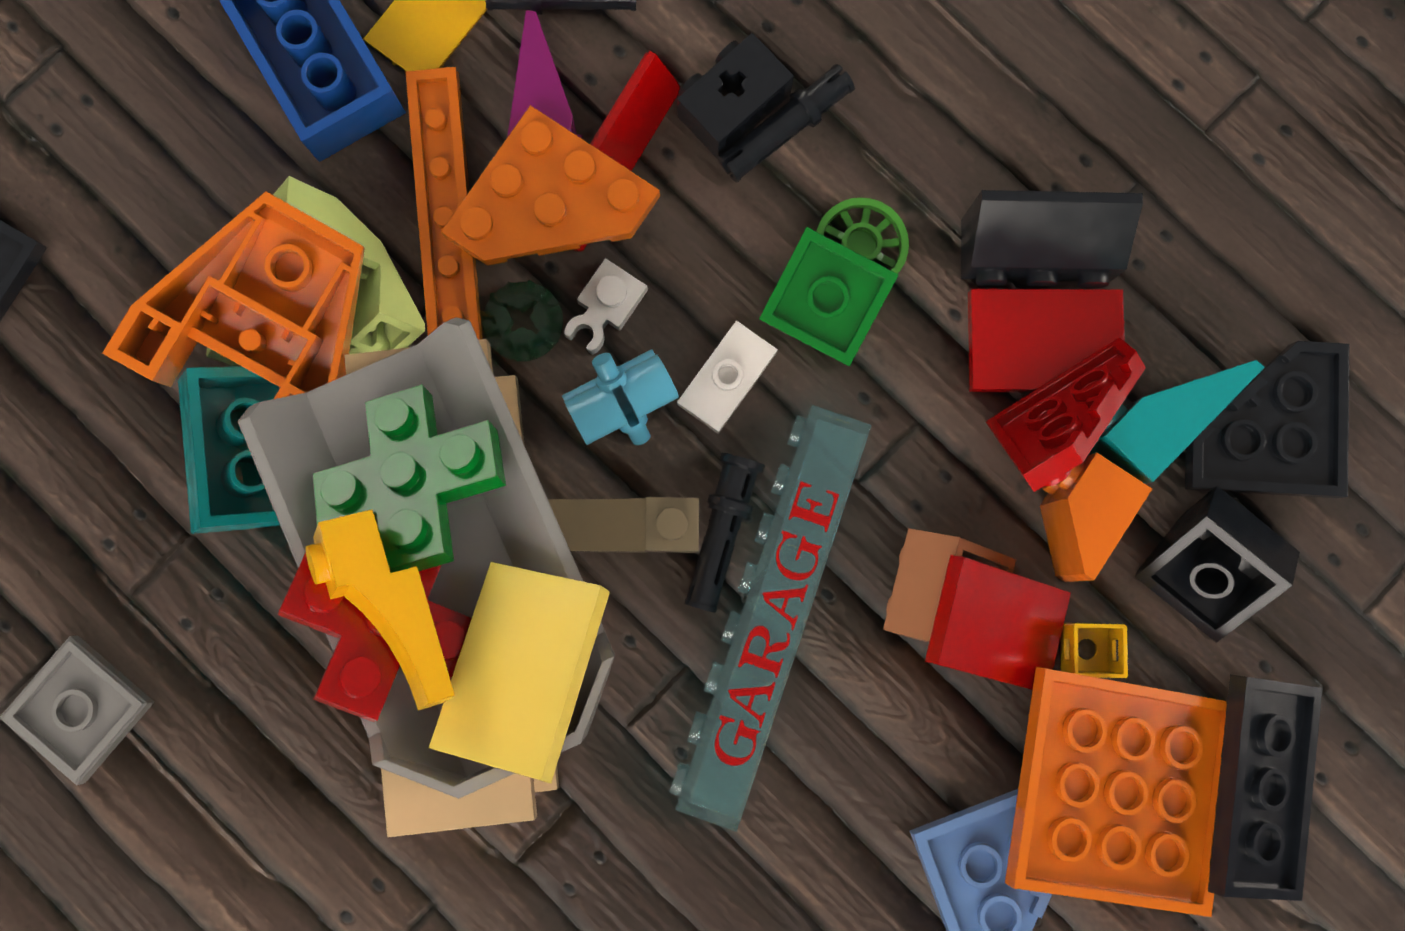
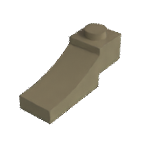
M699 498L548 499L570 552L698 553Z

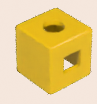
M1064 623L1060 638L1061 671L1097 678L1128 677L1127 625ZM1083 639H1089L1095 644L1096 651L1090 659H1083L1078 655V643ZM1116 640H1118V661H1116Z

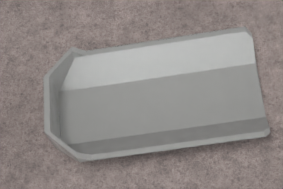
M457 317L441 324L419 344L306 393L262 401L249 406L237 421L299 568L306 552V546L315 544L313 536L317 528L313 473L371 456L365 402L423 384L433 396L438 435L486 420L493 424L498 430L506 486L447 503L454 561L441 566L428 600L472 618L490 562L583 581L469 320ZM602 623L599 626L561 752L579 745L588 735L615 658L614 650ZM326 634L331 649L334 652L339 639ZM401 666L378 721L374 723L360 717L369 739L372 765L458 799L515 774L430 749L429 745L443 703L418 711L411 688Z

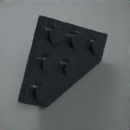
M1296 341L1288 345L1265 366L1186 448L1185 489L1211 491L1215 486H1218L1225 492L1322 498L1348 497L1350 344Z

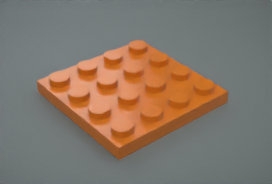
M1036 667L1005 884L1015 889L1212 917L1214 893L1208 892L1227 701Z

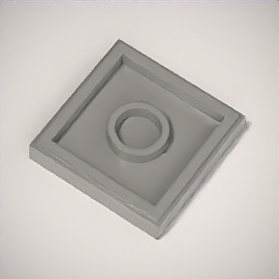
M69 636L2 713L0 719L78 786L88 781L155 701L79 636Z

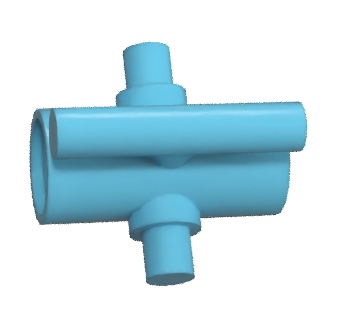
M652 349L620 366H616L610 353L599 354L592 360L597 377L562 395L564 403L586 445L618 429L622 433L628 434L634 445H642L651 437L646 426L648 421L647 414L679 398L672 379L657 354L655 355Z

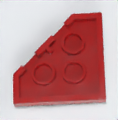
M1119 337L985 422L1033 492L1044 486L1056 485L1065 480L1074 467L1084 462L1146 367L1137 351Z

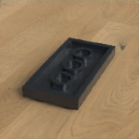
M1230 674L1208 892L1232 898L1302 901L1323 688Z

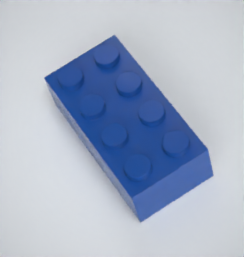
M219 0L301 142L319 162L406 113L340 0Z

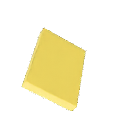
M490 562L451 679L455 696L443 703L429 748L551 784L610 591L597 584Z

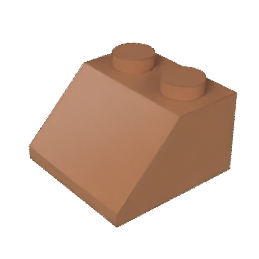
M908 528L905 543L899 555V567L892 595L887 603V615L883 630L929 643L950 555L966 557L1011 573L1014 571L1016 559L960 537Z

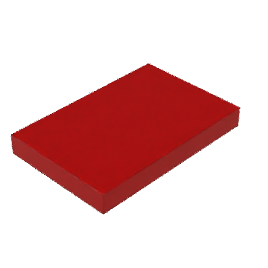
M971 289L968 292L969 392H1033L1120 337L1125 341L1123 289Z
M950 555L925 662L1033 690L1036 667L1052 670L1054 668L1071 592L966 557Z

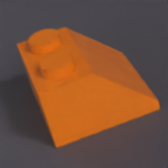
M1097 452L1087 456L1083 463L1074 467L1070 475L1062 482L1053 486L1042 487L1048 494L1042 501L1040 509L1055 576L1063 582L1095 580L1152 491V488Z

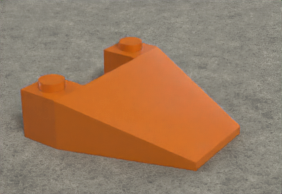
M265 191L135 301L128 309L102 354L151 381L171 387L199 342L279 386L280 389L274 399L311 391L346 375L345 355L349 354L365 248Z

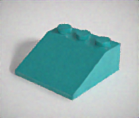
M242 366L186 368L178 379L191 534L279 526L280 523L237 421L249 406L274 399L280 387Z

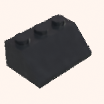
M982 190L961 220V279H976V285L982 287L1002 286L1007 284V280H1027V286L1033 288L1053 287L1058 285V281H1077V287L1084 289L1107 287L1109 282L1127 269L1143 205V193Z

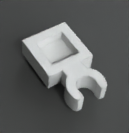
M605 258L577 298L578 304L587 309L584 315L573 317L567 323L564 331L566 338L572 340L576 333L583 328L592 330L594 335L586 349L590 354L594 355L603 346L605 338L603 330L606 325L610 324L620 331L647 293V285Z

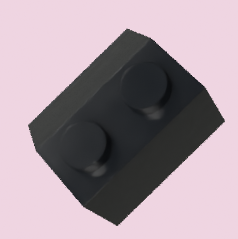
M1215 486L1177 520L1139 568L1135 577L1217 643L1293 586L1300 552L1220 487Z

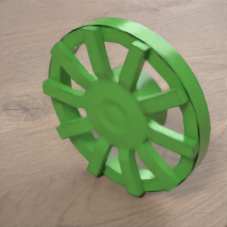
M871 198L844 200L833 206L823 216L817 227L816 232L822 235L826 233L840 240L841 245L872 261H879L890 267L891 271L897 274L901 271L907 259L909 238L906 227L900 216L891 207ZM863 208L861 222L854 224L847 210ZM871 210L885 217L876 227L869 224ZM838 214H840L847 228L845 233L828 225ZM892 223L899 238L882 240L880 233ZM899 246V255L896 261L880 252L882 248Z

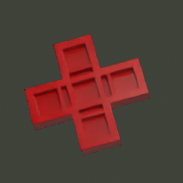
M305 552L277 615L339 639L313 700L375 723L379 719L400 664L375 626L356 606L344 596L330 600L326 582L317 585L314 583ZM439 565L419 571L451 680L472 618L428 600L442 566Z

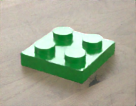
M806 227L759 320L850 367L899 274Z

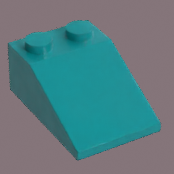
M1254 360L1142 397L1125 406L1122 404L1088 456L1097 452L1143 483L1154 482L1265 367L1259 361Z

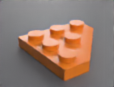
M530 105L444 226L441 233L446 239L487 266L505 263L510 258L538 253V256L578 249L580 245L605 240L615 242L633 237L660 198V190Z

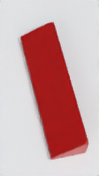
M650 50L648 53H645L590 143L630 171L635 167L680 90L677 80L655 53ZM587 244L580 245V248L573 250L582 252Z

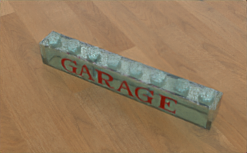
M814 405L809 409L806 418L799 415L796 416L787 442L788 445L796 447L790 466L780 463L771 489V493L779 495L774 514L763 513L754 542L763 545L757 564L747 561L737 591L746 594L740 614L730 611L720 640L729 644L723 664L716 661L712 663L704 687L705 692L712 694L707 712L704 714L696 711L686 742L695 744L689 765L679 762L669 793L678 796L676 811L737 832L872 425Z

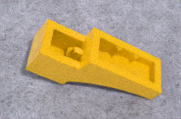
M373 510L318 522L313 536L315 544L306 546L307 561L314 583L317 585L326 582L330 600L344 596L375 626L400 664L411 688L418 711L442 704L454 697V690L417 566L393 573L390 572Z

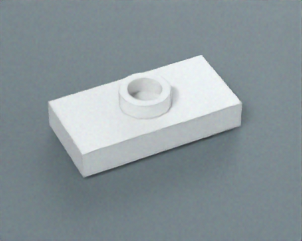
M736 320L677 401V405L719 434L774 358L778 349Z

